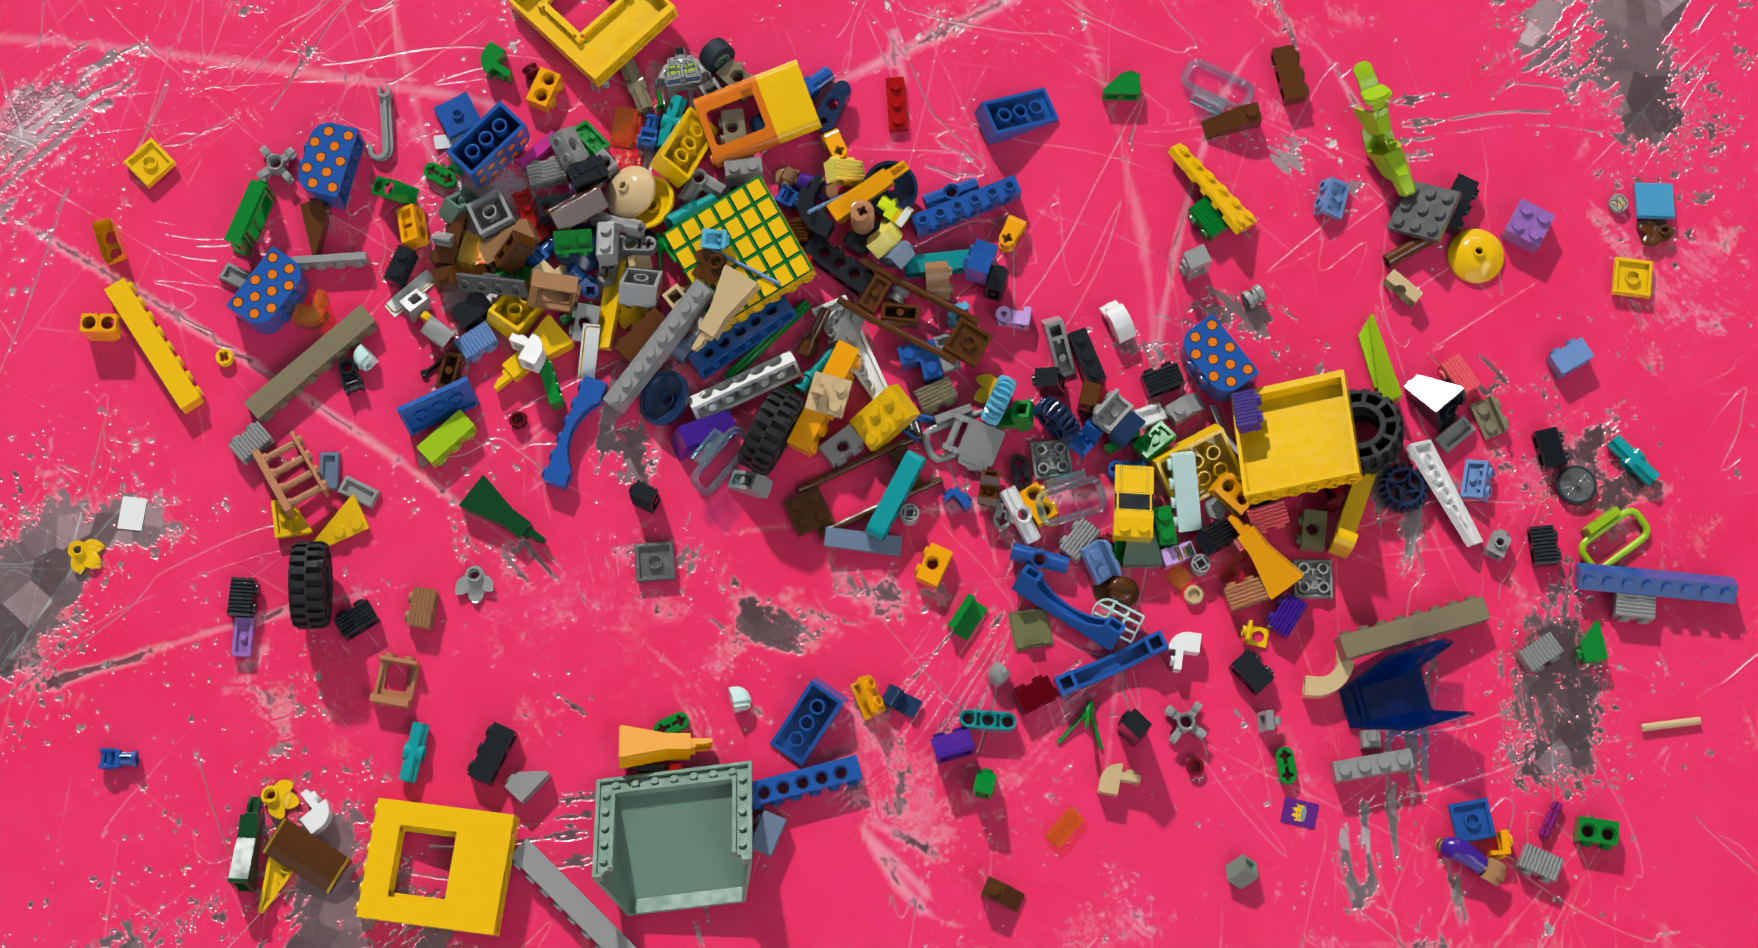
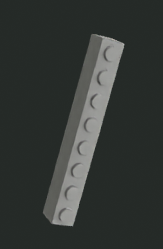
M696 279L604 396L603 400L616 411L625 413L712 302L715 291L704 282Z
M526 838L514 850L512 864L518 870L523 868L527 872L525 877L532 884L537 882L541 886L539 891L546 898L551 896L555 900L552 904L560 912L564 910L568 914L566 918L574 926L578 924L582 928L580 932L588 940L592 938L596 942L594 945L596 948H637L529 839Z

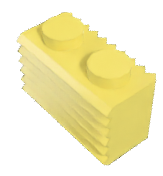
M832 156L823 163L827 185L833 184L852 188L864 180L863 161L855 160L854 157L840 159V156Z

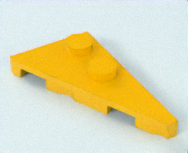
M355 494L350 496L314 541H323L331 546L370 528Z
M269 856L258 913L266 911L294 873Z

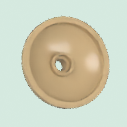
M629 166L616 173L609 181L605 191V199L609 205L607 207L613 215L622 218H632L644 212L653 201L656 192V182L653 175L641 166Z

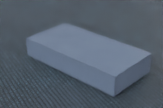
M320 452L319 470L322 474L319 477L321 481L325 479L330 489L327 491H338L340 452Z

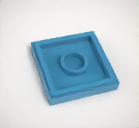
M1634 183L1636 219L1674 220L1675 208L1672 184Z

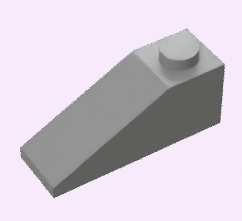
M1060 316L1041 320L1053 366L1058 367L1064 376L1076 374L1063 319Z

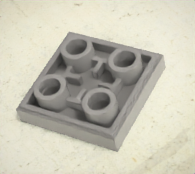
M1049 440L1030 443L1035 481L1073 477L1068 442Z
M1292 560V563L1304 573L1303 578L1293 584V595L1298 599H1333L1332 560Z

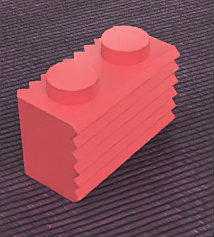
M1460 353L1440 364L1437 369L1438 376L1442 381L1462 386L1465 390V396L1478 389L1481 385Z
M1283 499L1257 506L1244 512L1247 524L1250 527L1255 525L1261 534L1267 533V528L1274 527L1275 530L1286 527L1285 523L1290 522Z

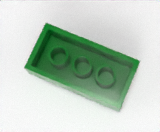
M546 358L540 370V375L550 406L554 411L563 408L565 400L562 393H560L562 391L557 382L558 378L552 361Z

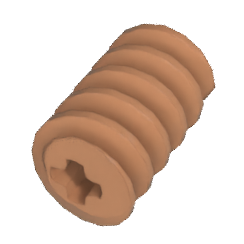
M866 200L854 202L850 209L852 229L861 235L868 234L875 225L874 208Z

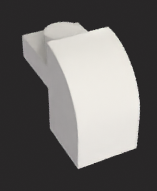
M1115 300L1099 308L1101 315L1109 323L1112 335L1119 343L1137 336L1131 317L1122 303L1119 304Z
M512 333L509 341L513 349L521 352L518 357L521 366L539 373L546 361V352L540 338L533 333L529 339L524 335L518 336Z
M1182 632L1173 637L1167 652L1174 653V655H1170L1169 660L1172 672L1180 673L1183 654L1198 656L1202 634Z
M306 789L301 795L312 809L301 817L300 820L312 835L317 836L331 823L333 808L326 799L319 802L322 799L315 790L311 792Z

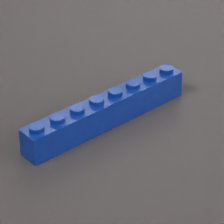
M1579 562L1576 563L1573 579L1577 589L1730 604H1735L1738 584L1733 577Z

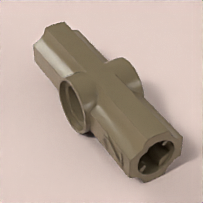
M630 59L620 69L625 78L627 90L630 97H633L639 114H647L654 109V106L647 92L648 88L645 80L640 75L634 59Z

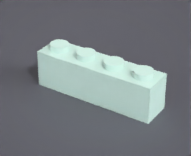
M1193 451L1169 453V459L1166 460L1168 471L1171 470V478H1168L1169 489L1173 490L1170 504L1171 508H1174L1175 516H1173L1174 525L1178 532L1199 530L1202 528L1195 453Z

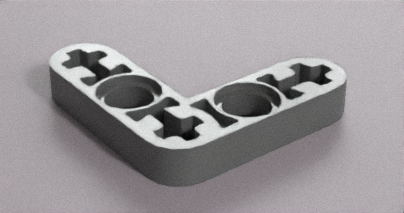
M619 235L618 259L620 260V255H654L658 251L657 241L650 236L638 238ZM629 242L636 243L632 249L626 248V245ZM599 264L598 279L602 286L610 287L616 282L619 264L613 266H600ZM606 270H608L610 277H608L607 280H604V278L607 277Z

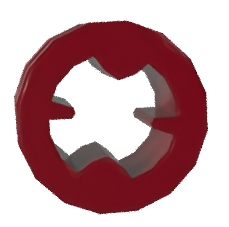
M533 62L526 65L522 73L526 75L527 80H532L536 78L540 68H537V64Z
M1191 758L1186 763V770L1191 775H1199L1204 770V763L1200 758ZM1192 761H1194V763H1196L1197 761L1200 764L1198 766V768L1200 769L1198 772H1196V770H1194L1193 772L1190 769L1192 767V765L1190 764Z

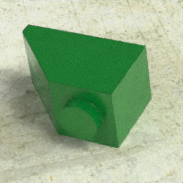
M1126 71L1118 75L1103 89L1102 100L1139 101L1140 73Z
M1595 621L1589 626L1576 647L1575 657L1578 662L1580 661L1581 666L1601 663L1609 659L1599 621Z
M982 768V771H977L972 796L991 800L997 777L996 774H993V770Z

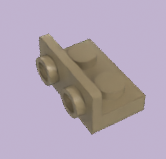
M1493 394L1487 399L1469 405V410L1483 441L1502 435L1509 429V421L1500 410V401L1497 398L1495 399Z

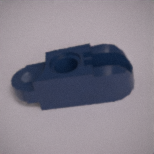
M842 80L835 83L816 112L820 122L827 118L826 124L821 123L822 128L818 129L819 132L826 133L837 127L851 99V86L848 82ZM834 101L838 102V107L835 110H831L830 104Z

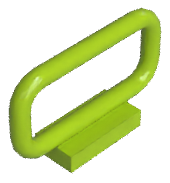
M1615 506L1609 508L1583 527L1581 532L1586 537L1580 542L1578 553L1584 563L1595 564L1588 555L1586 547L1629 515L1634 516L1643 529L1642 534L1601 565L1613 566L1649 538L1651 529L1642 513L1634 508H1626L1620 511Z

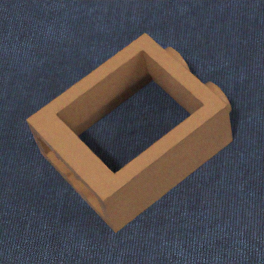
M533 270L528 290L527 306L572 313L573 306H577L578 296H580L581 285L578 284V277Z

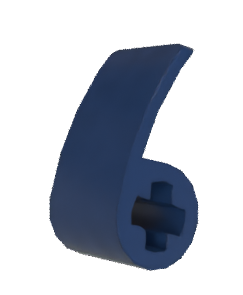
M1131 410L1110 433L1108 439L1124 450L1146 421Z
M892 684L888 685L882 696L884 705L911 718L915 717L922 704L921 700L904 693L902 689Z

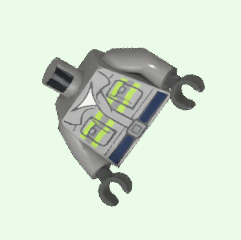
M676 48L674 50L675 57L667 59V64L662 67L658 78L655 80V88L658 90L659 87H663L664 90H668V93L699 89L698 86L704 85L705 81L710 80L713 82L711 73L699 60H695L693 55H686L685 48Z

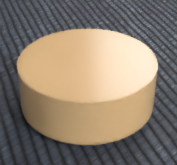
M1190 585L1185 589L1183 596L1189 605H1197L1202 601L1204 594L1199 586Z

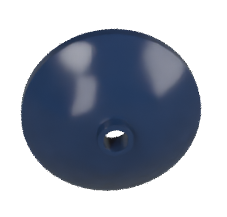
M888 160L877 163L866 173L863 182L882 168L887 170L899 162ZM910 168L893 181L895 183L893 191L887 190L871 202L875 213L883 216L885 211L879 208L877 204L884 195L892 200L897 198L898 206L902 209H905L907 206H913L918 195V182Z
M584 223L572 227V230L591 229L594 252H590V256H578V253H571V257L559 258V254H555L553 238L554 254L560 263L566 267L575 262L582 271L589 272L599 268L596 256L597 228L595 226Z
M662 370L654 374L640 395V409L648 422L657 426H665L673 423L682 415L689 398V388L685 378L673 370Z

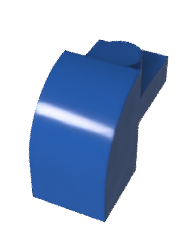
M1093 415L1085 422L1081 431L1068 445L1070 449L1082 458L1089 451L1091 452L1105 433L1104 430L1091 422Z

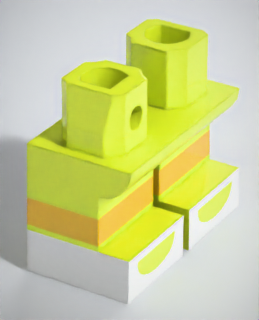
M886 195L882 196L877 204L879 208L885 211L883 216L901 228L914 212V209L910 206L902 209L898 206L897 198L892 200Z

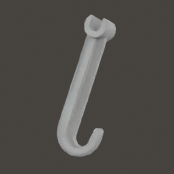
M380 86L377 88V94L380 97L382 153L376 155L373 145L369 143L367 146L369 155L377 162L387 161L394 152L391 101L393 99V92L388 86H386V93H384Z

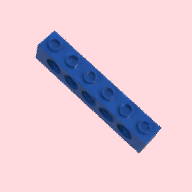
M1012 175L910 216V224L917 239H920L1021 199V189L1015 175Z
M784 295L777 302H770L765 305L762 311L753 312L748 315L749 317L745 321L733 324L730 330L722 333L719 340L715 338L711 342L708 340L698 352L693 350L687 355L703 380L797 318L793 307Z
M857 755L753 781V812L764 809L763 806L771 804L772 807L781 805L784 800L790 799L791 802L801 800L803 795L809 794L810 797L820 795L823 790L829 789V792L841 789L840 786L848 784V787L860 784L859 781L863 779ZM840 769L845 770L847 773L843 779H838L835 776L836 772ZM821 774L827 776V781L824 784H819L816 781V778ZM799 780H807L808 786L805 789L798 788L797 783ZM780 785H788L789 791L786 794L779 793L778 788ZM763 789L770 791V795L766 799L759 797V793Z

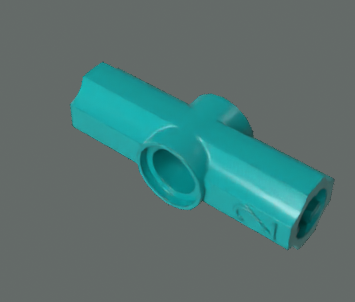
M672 95L667 112L663 114L660 123L661 130L655 145L658 149L663 145L684 114L688 101L682 96Z
M710 193L696 201L693 200L665 216L664 222L667 228L671 229L718 199Z
M1619 434L1606 445L1620 460L1621 466L1629 473H1634L1647 487L1660 476L1646 461V456L1643 452L1633 448Z
M413 722L408 742L405 743L403 748V763L399 780L416 783L420 765L426 756L427 747L425 745L430 725Z

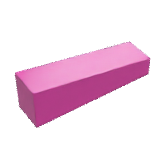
M553 130L517 160V163L524 172L527 170L526 165L530 164L531 161L541 160L554 150L547 139L554 134Z

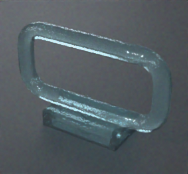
M1201 59L1190 61L1181 76L1184 87L1192 91L1189 102L1217 115L1224 113L1227 107L1233 109L1250 104L1255 93L1254 87L1249 81ZM1196 66L1202 67L1245 87L1247 94L1242 103H1234L1190 82L1188 78L1193 68Z
M740 426L731 427L725 433L714 428L691 455L690 458L698 464L692 473L691 483L700 494L710 495L715 492L739 463L738 454L740 450L709 487L705 488L699 482L700 474L734 434H738L744 440L747 433Z
M1084 469L1043 481L1045 489L1041 490L1035 499L1036 509L1041 522L1050 527L1098 514L1107 505V496L1102 482L1094 476L1086 477ZM1087 484L1095 485L1100 500L1097 506L1054 519L1047 517L1043 505L1044 497Z

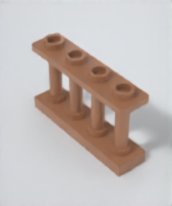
M293 431L290 432L293 438L292 441L267 454H261L258 448L252 451L254 458L289 519L296 516L293 511L296 508L295 505L323 491L326 498L330 497L327 492L330 489L325 479L321 481L319 477L322 474L317 464L312 465L311 460H313V457L309 450L304 451L302 446L305 443L300 434L296 436ZM295 447H298L302 454L275 469H270L267 465L274 458ZM306 461L310 470L284 484L282 482L280 484L277 483L276 479L279 478V475ZM313 476L315 477L318 485L292 499H286L284 494L287 493V490Z

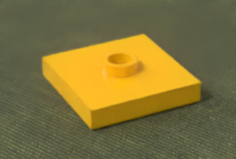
M152 138L124 161V164L149 189L177 165Z
M1615 257L1613 261L1611 294L1649 299L1651 297L1653 261Z

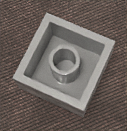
M499 188L466 204L483 240L499 234L498 232L501 229L509 228L515 225L514 223L517 221L505 195Z
M625 267L619 282L618 304H624L628 307L642 306L646 309L656 308L662 293L663 271Z

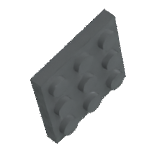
M1414 181L1415 193L1407 197L1401 196L1387 225V229L1391 232L1439 244L1462 194L1458 191Z

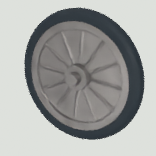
M1573 465L1564 468L1559 473L1556 479V489L1559 496L1567 503L1582 505L1594 497L1597 490V482L1592 472L1587 468Z

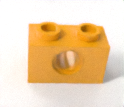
M931 543L930 547L926 546L922 554L924 560L922 564H917L914 571L916 575L915 581L937 590L951 561L953 552L935 543ZM932 561L938 565L933 570L927 567V564Z

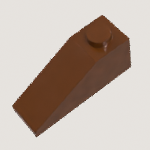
M1258 102L1238 106L1201 121L1207 140L1258 128L1262 122V116Z
M317 199L300 204L312 255L322 254L330 223L328 215L331 214L329 205L324 204L323 200Z
M462 212L446 230V233L455 234L453 247L435 245V248L431 250L430 260L434 267L458 265L469 221L466 212Z
M487 264L448 265L432 269V275L437 292L444 293L459 289L455 276L456 273L483 275L484 273L492 274V270Z

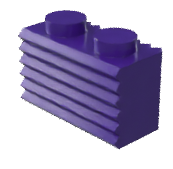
M1254 388L1232 393L1235 425L1238 432L1243 434L1262 430V422H1265L1263 411H1260L1259 408L1262 405L1261 395L1257 394Z
M1287 593L1285 597L1281 595L1276 603L1278 609L1275 613L1271 611L1265 620L1268 622L1266 628L1285 640L1308 606L1307 603H1304L1290 593Z

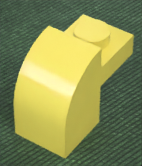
M884 217L881 219L880 228L868 236L866 247L879 259L898 244L903 233L899 230L897 224Z

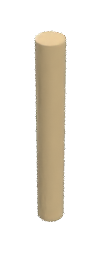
M1700 717L1644 723L1640 724V729L1644 732L1701 724Z

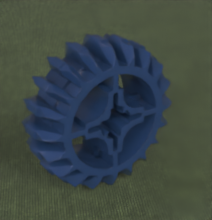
M1045 396L1034 407L1035 417L1039 424L1054 438L1056 437L1062 442L1069 443L1081 431V426L1075 415L1056 398Z
M1405 462L1402 463L1401 467L1398 463H1395L1394 468L1389 466L1387 471L1382 472L1381 475L1383 477L1378 479V482L1381 483L1377 486V489L1381 490L1378 496L1384 497L1381 501L1382 504L1389 503L1387 509H1390L1392 506L1395 507L1394 513H1397L1399 509L1401 514H1405L1406 509L1409 513L1413 512V508L1418 511L1420 505L1423 506L1426 503L1424 499L1429 497L1426 492L1430 491V487L1425 486L1428 483L1426 480H1423V475L1418 473L1420 471L1418 468L1416 470L1413 469V464H1410L1407 468ZM1396 475H1405L1403 480H1390ZM1411 478L1415 481L1417 487L1411 484ZM1405 483L1406 491L1402 494L1401 486ZM1389 487H1391V490L1395 491L1396 498H1394L1391 494ZM1405 496L1417 497L1413 501L1402 502Z

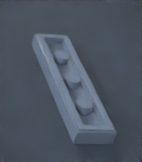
M826 527L823 547L900 557L902 537L887 535L884 541H880L863 531Z

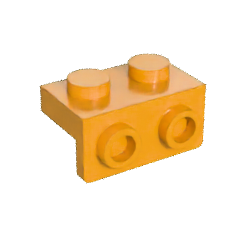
M871 675L860 676L856 682L850 684L864 720H870L886 711L883 699L880 697L876 683Z

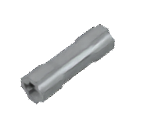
M602 213L598 216L593 215L590 219L591 225L596 228L598 222L614 221L619 232L638 238L642 237L646 230V224L642 220L617 217L608 213Z

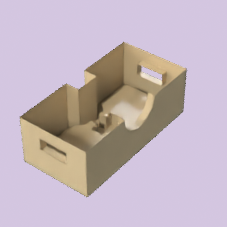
M1395 269L1383 282L1385 287L1400 296V299L1411 308L1423 295L1421 290Z

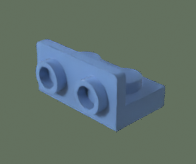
M1334 177L1322 180L1318 187L1319 192L1314 203L1313 214H1324L1335 220L1342 219L1350 185Z
M1465 460L1460 492L1461 498L1481 499L1485 503L1488 502V497H1491L1492 494L1491 479L1495 475V469L1489 461Z
M1095 540L1079 550L1094 585H1099L1112 576L1122 574L1120 564L1115 559L1112 546L1107 540Z

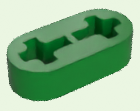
M433 162L424 166L423 173L429 181L448 190L453 189L457 185V178L452 171ZM435 169L438 175L434 173L430 175L429 170L433 171ZM442 177H445L447 179L451 177L452 182H447L446 184L445 180Z
M677 712L655 723L653 730L659 731L660 725L664 727L670 725L671 727L665 730L666 733H679L688 728L690 721L685 713ZM678 717L686 719L685 721H683V726H680L679 724L673 726L672 724L678 721Z
M1281 747L1275 753L1277 776L1282 784L1289 785L1297 777L1294 754L1290 748ZM1282 751H1285V754H1289V757L1286 759L1287 764H1284V759L1279 757ZM1285 767H1287L1288 773L1292 774L1289 781L1282 777L1285 773Z

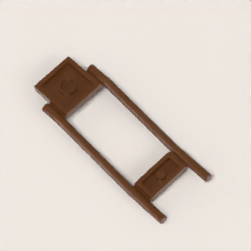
M862 258L860 264L876 274L857 305L841 296L836 303L868 322L942 358L953 366L957 360H960L973 369L976 367L993 338V335L977 326L981 319L893 275L867 258ZM892 283L961 316L942 349L873 316Z
M920 432L914 434L915 437H917L919 440H922V435ZM910 437L904 438L821 477L797 486L800 495L783 501V505L798 537L817 530L821 538L825 536L826 527L842 529L872 515L878 504L834 523V519L818 486L886 454L889 455L896 471L908 451L906 446L916 441ZM919 474L908 497L942 484V477L939 476L923 483Z

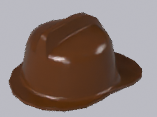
M1112 576L1093 587V595L1097 601L1110 598L1117 600L1127 607L1135 604L1140 595L1137 583L1130 578L1122 576ZM1111 601L1100 602L1108 606H1112L1113 602Z

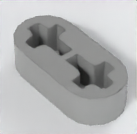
M1000 496L993 518V525L997 530L1004 531L1009 528L1011 522L1008 518V510H1003L1004 504L1001 503L1003 500ZM1004 514V521L1007 523H1003V526H1000L996 520H1000L1001 515Z

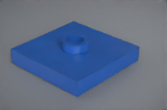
M467 92L433 108L450 140L466 133L481 119Z
M1487 797L1447 805L1455 838L1472 842L1496 837Z

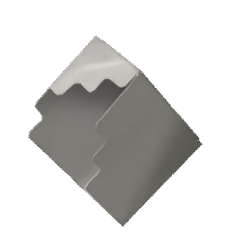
M433 316L429 318L420 330L432 343L445 351L443 347L453 335L458 336Z

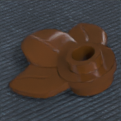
M1646 219L1636 224V227L1645 234L1641 241V244L1645 246H1657L1660 242H1667L1674 236L1673 227L1666 224L1665 219Z
M701 249L694 252V256L699 263L692 271V275L699 279L706 278L707 285L716 283L720 278L725 264L727 265L726 257L721 253H713L709 249ZM717 260L721 261V264L719 266L715 265V262Z

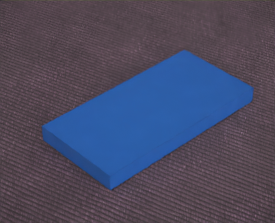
M466 376L403 404L396 409L410 436L449 419L459 409L465 412L480 405V402Z

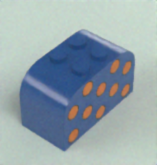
M499 101L446 150L450 161L477 187H481L491 181L525 148L530 139V134L526 124Z
M323 123L315 127L311 132L308 142L304 145L303 159H300L298 164V178L312 201L321 199L329 207L345 210L365 146V140L357 128L335 123Z
M272 246L226 306L236 318L256 332L272 334L280 330L285 323H288L296 308L302 306L304 298L309 291V281L294 260Z
M1210 314L1186 333L1180 349L1181 361L1185 366L1186 373L1190 377L1193 376L1195 378L1198 388L1201 391H1205L1210 398L1219 402L1230 401L1232 393L1244 391L1256 382L1260 372L1213 314Z

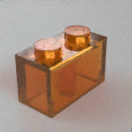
M616 106L610 138L612 148L634 151L638 138V127L642 126V116H640L638 109Z

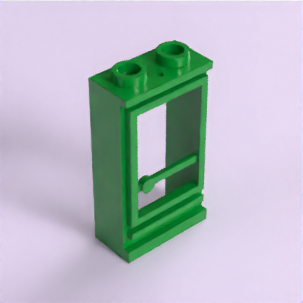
M250 180L224 238L225 241L231 243L230 246L233 248V252L247 257H251V248L254 249L255 246L253 244H256L272 206L277 199L273 190L268 186L269 184L263 180Z

